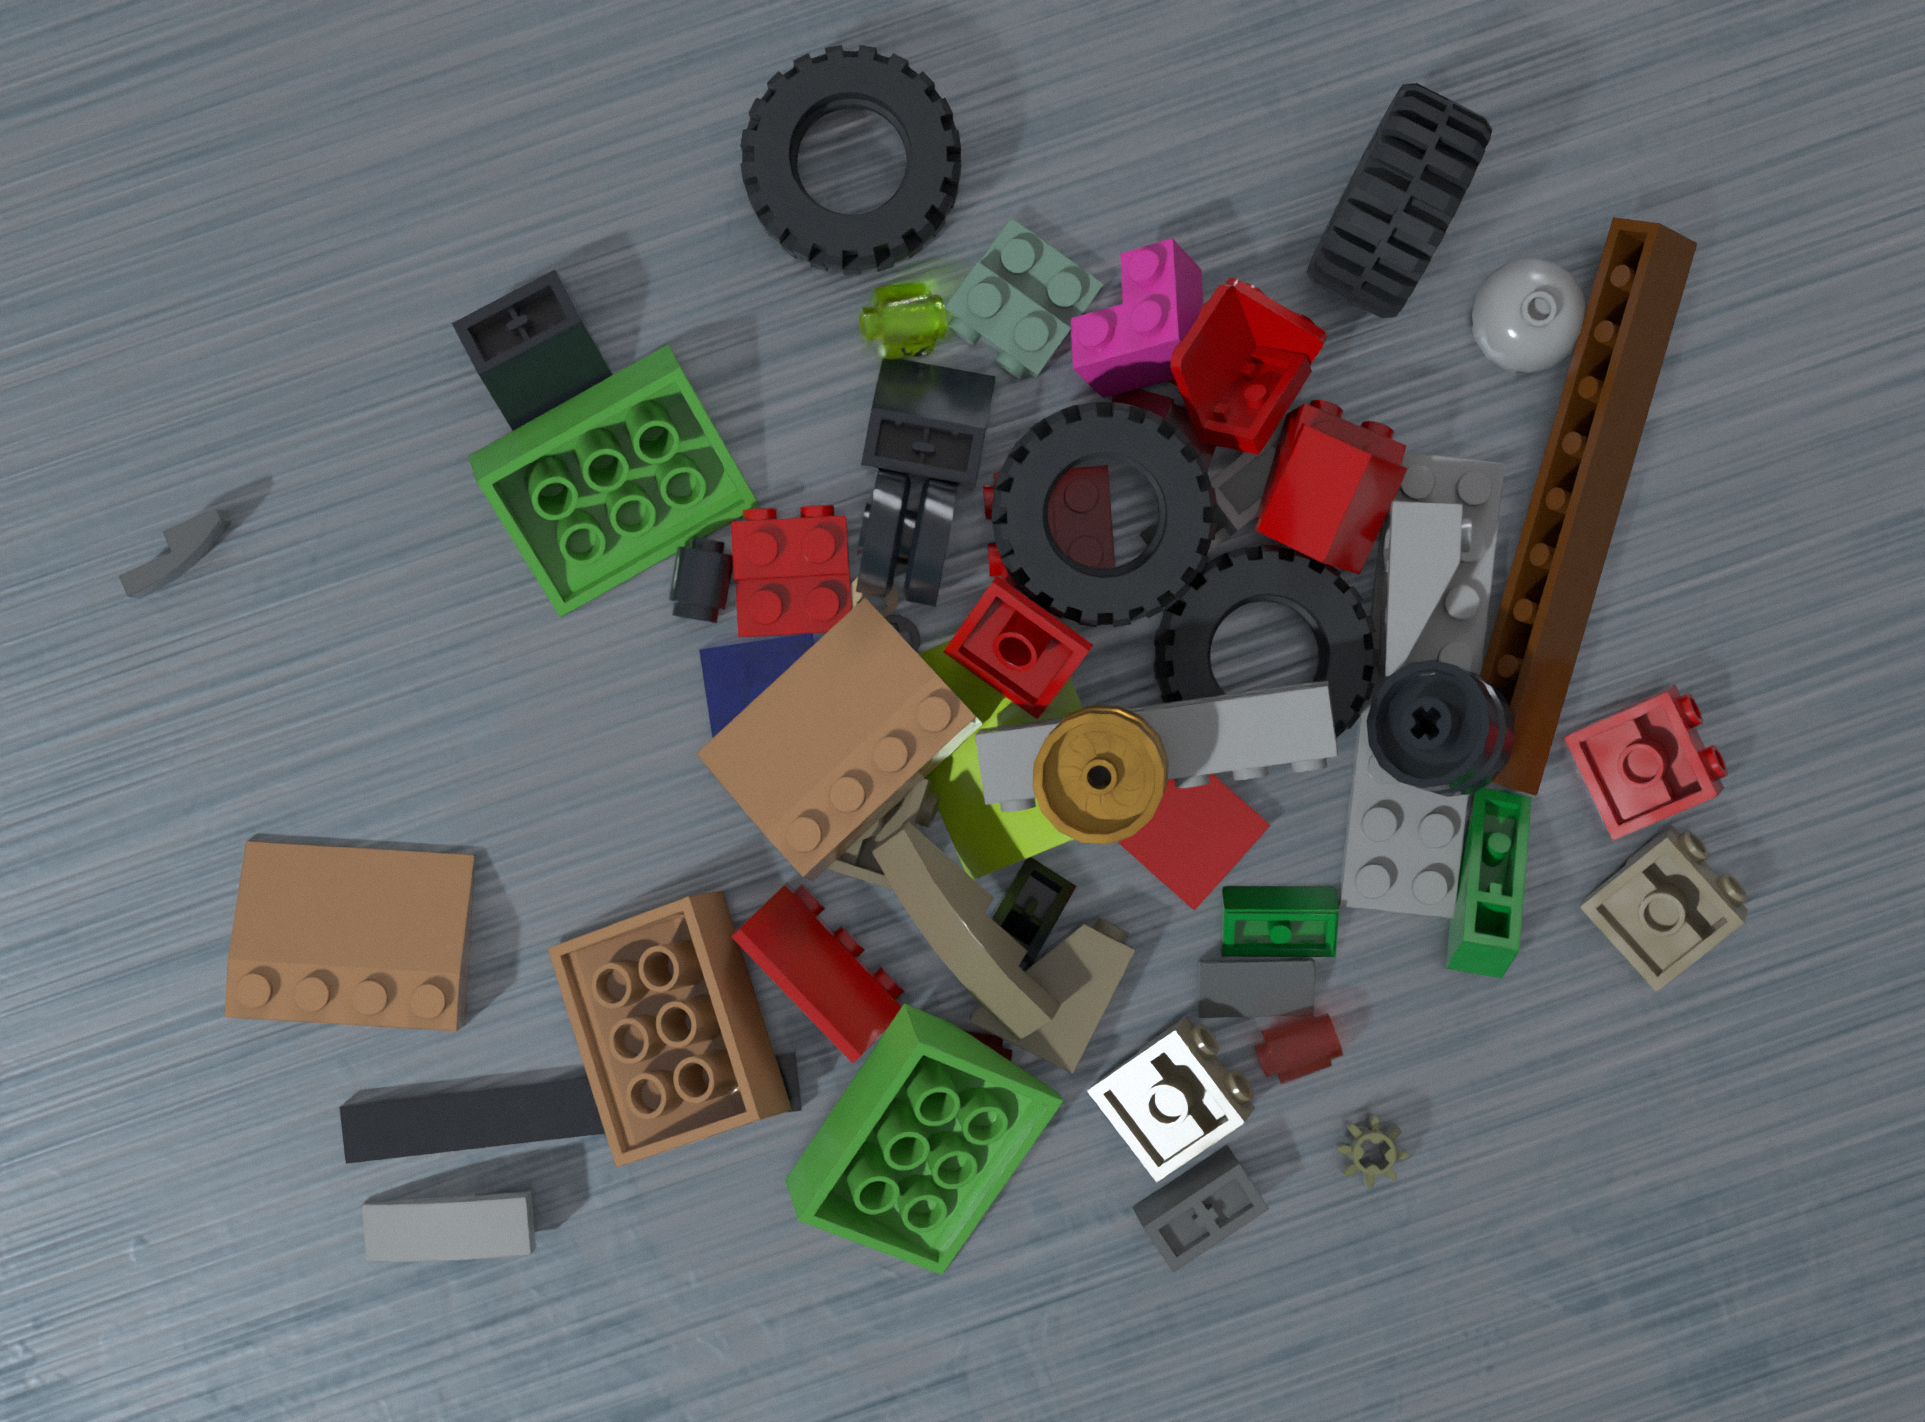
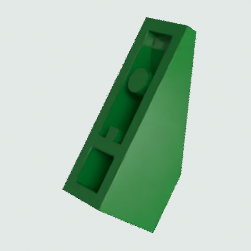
M1481 788L1473 793L1461 856L1456 907L1453 919L1450 918L1446 969L1502 979L1519 953L1532 797Z

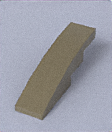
M909 821L879 842L872 853L901 904L937 955L971 995L1018 1041L1052 1021L1061 1004L1019 968L1027 950L985 914L994 897Z

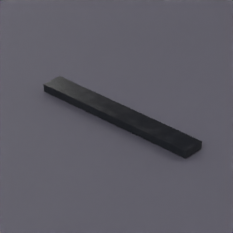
M796 1052L775 1054L792 1110L788 1112L802 1111ZM587 1076L344 1104L339 1107L346 1164L605 1134Z

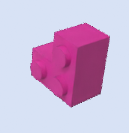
M1173 238L1120 253L1123 304L1071 318L1073 369L1102 398L1175 379L1170 365L1173 350L1177 344L1182 342L1198 318L1204 303L1202 271Z

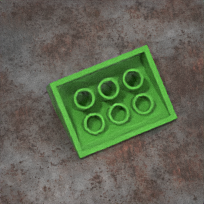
M669 344L468 456L476 482L560 617L677 553L678 546L688 547L691 537L704 538L743 516V510L756 509L760 506Z
M904 1003L785 1179L797 1219L805 1224L942 1275L1064 1100L1060 1093L955 1024Z

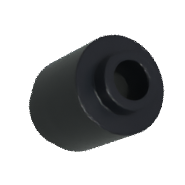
M691 537L689 548L677 547L669 601H674L672 616L717 623L719 609L725 610L733 567V556L723 554L724 542Z

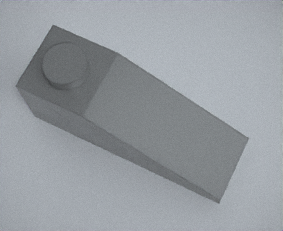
M1391 502L1390 509L1385 518L1378 677H1388L1403 667L1459 566L1461 552L1468 553L1470 550L1471 519L1462 518L1463 504Z

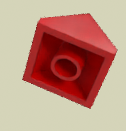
M1302 423L1255 530L1321 563L1360 575L1388 514L1391 502L1394 500L1408 468Z
M996 576L943 652L1038 720L1088 654L1093 644Z

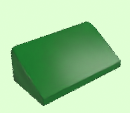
M1330 886L1223 887L1222 957H1336L1339 921L1336 889Z

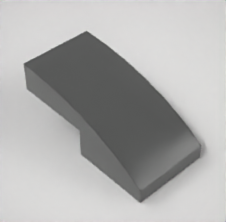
M213 509L162 531L172 553L119 575L127 597L141 599L166 586L193 567L211 550L230 525L231 520L227 511Z

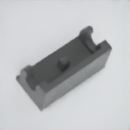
M1228 1145L1132 1207L1143 1229L1173 1273L1269 1210V1207Z

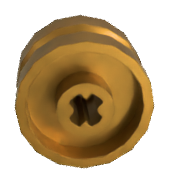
M1092 705L1070 713L1045 738L1034 761L1033 791L1041 813L1060 833L1081 843L1111 844L1135 835L1153 818L1168 785L1169 759L1160 735L1142 716L1121 706ZM1098 765L1106 767L1111 773V780L1105 779L1100 785L1090 779L1094 771L1092 767Z

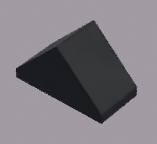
M1032 857L1026 858L989 916L1027 950L1022 961L1029 966L1037 958L1074 892L1076 885Z

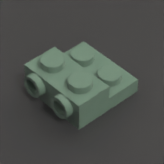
M1011 217L980 261H977L944 307V313L952 318L947 327L974 346L979 339H982L996 349L998 353L994 361L1017 378L1022 379L1027 372L1037 379L1070 334L1071 318L1085 313L1104 284Z

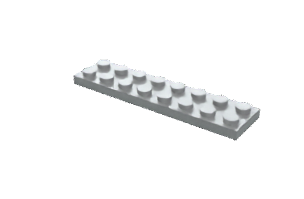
M1405 452L1401 466L1408 469L1393 501L1463 504L1462 518L1471 519V544L1468 553L1461 552L1459 566L1403 667L1409 663L1437 660L1459 666L1468 672L1480 675L1483 666L1505 463ZM1384 520L1379 533L1370 614L1376 632L1372 633L1374 649H1378V667L1373 669L1371 683L1375 685L1370 699L1364 701L1359 712L1361 716L1358 721L1338 905L1453 919L1457 899L1468 795L1446 797L1398 782L1379 766L1368 742L1366 720L1372 699L1388 678L1378 677Z

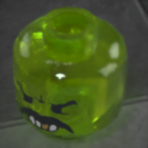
M921 282L875 287L870 295L868 307H860L859 329L863 342L872 341L877 354L884 359L918 357L931 354L936 347L937 340H943L946 335V314L940 294L933 295L929 287Z

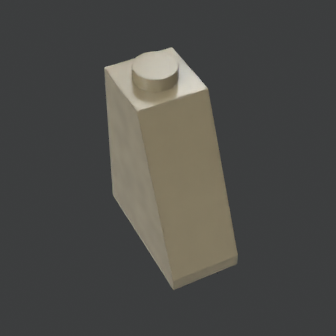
M1098 918L1094 927L1081 921L1037 956L1031 966L1027 964L1022 968L1028 976L1061 1005L1052 1021L1020 1041L1005 1029L980 1003L974 1007L969 1017L970 1022L1073 1074L1136 951L1133 946L1125 943L1129 933L1101 918Z

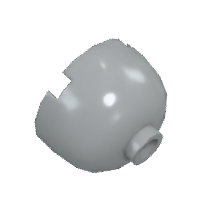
M1536 258L1510 261L1488 275L1474 295L1471 315L1473 336L1484 355L1504 370L1525 373L1549 370L1571 356L1575 350L1587 308L1584 292L1574 276L1555 262Z

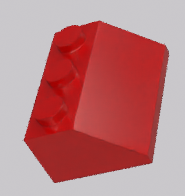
M786 882L731 937L830 1041L854 1063L889 1027L903 1006L899 997L905 990L883 967L874 973L859 958L865 951V948L844 926L841 925L835 932L819 916L826 908L806 886L801 884L794 890Z

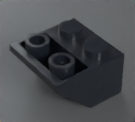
M556 270L535 279L452 323L478 375L512 431L613 375L563 278Z
M883 356L870 413L861 462L862 469L878 472V468L907 473L909 478L927 481L929 478L956 482L959 483L958 487L975 490L996 376Z

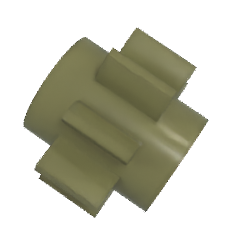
M1371 1114L1368 1119V1126L1361 1128L1348 1121L1346 1126L1351 1132L1348 1142L1336 1143L1334 1147L1338 1152L1348 1154L1351 1159L1343 1166L1341 1171L1346 1177L1355 1174L1358 1170L1364 1173V1184L1367 1188L1373 1187L1375 1176L1385 1174L1389 1179L1397 1180L1396 1173L1392 1169L1396 1159L1403 1160L1409 1158V1153L1406 1150L1395 1147L1392 1142L1401 1134L1400 1128L1394 1125L1385 1132H1382L1379 1129L1380 1121L1376 1114ZM1368 1138L1375 1144L1384 1140L1378 1148L1382 1158L1375 1163L1369 1158L1359 1162L1365 1154L1360 1145Z

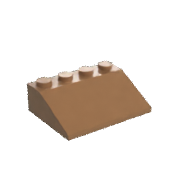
M865 597L696 754L802 877L814 881L982 725V722Z
M246 841L228 955L224 1017L458 1031L466 1025L476 855Z
M723 891L688 896L547 948L616 1168L792 1110L741 947L731 937L735 933V929Z

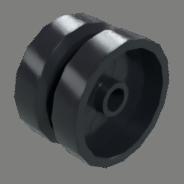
M878 468L871 504L866 503L857 556L862 557L856 587L857 593L885 597L892 590L896 565H908L903 589L907 602L936 607L959 483L929 478L922 486L918 512L907 510L911 488L908 474Z
M1437 660L1409 663L1388 676L1373 696L1366 720L1369 747L1383 770L1400 783L1446 797L1473 794L1493 782L1508 763L1515 740L1513 712L1502 692L1480 675L1468 672L1459 666Z

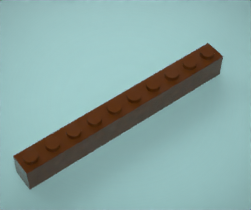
M1616 217L1612 219L1586 308L1581 333L1577 339L1480 676L1484 677L1502 692L1513 712L1515 740L1509 761L1491 784L1535 796L1538 794L1697 247L1696 242L1661 223Z

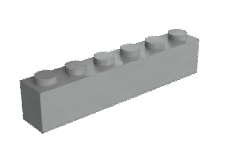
M1328 680L1126 708L1142 716L1160 735L1169 759L1168 780L1174 779L1175 788L1206 785L1210 783L1209 774L1233 771L1234 780L1260 778L1269 775L1268 766L1291 763L1293 772L1319 770L1328 767L1327 758L1338 757ZM1066 717L983 728L975 734L985 805L1000 803L1002 812L1020 811L1036 807V796L1033 791L1034 761L1045 738ZM1100 765L1092 767L1094 771L1090 779L1094 783L1100 785L1105 779L1111 780V773L1106 767Z

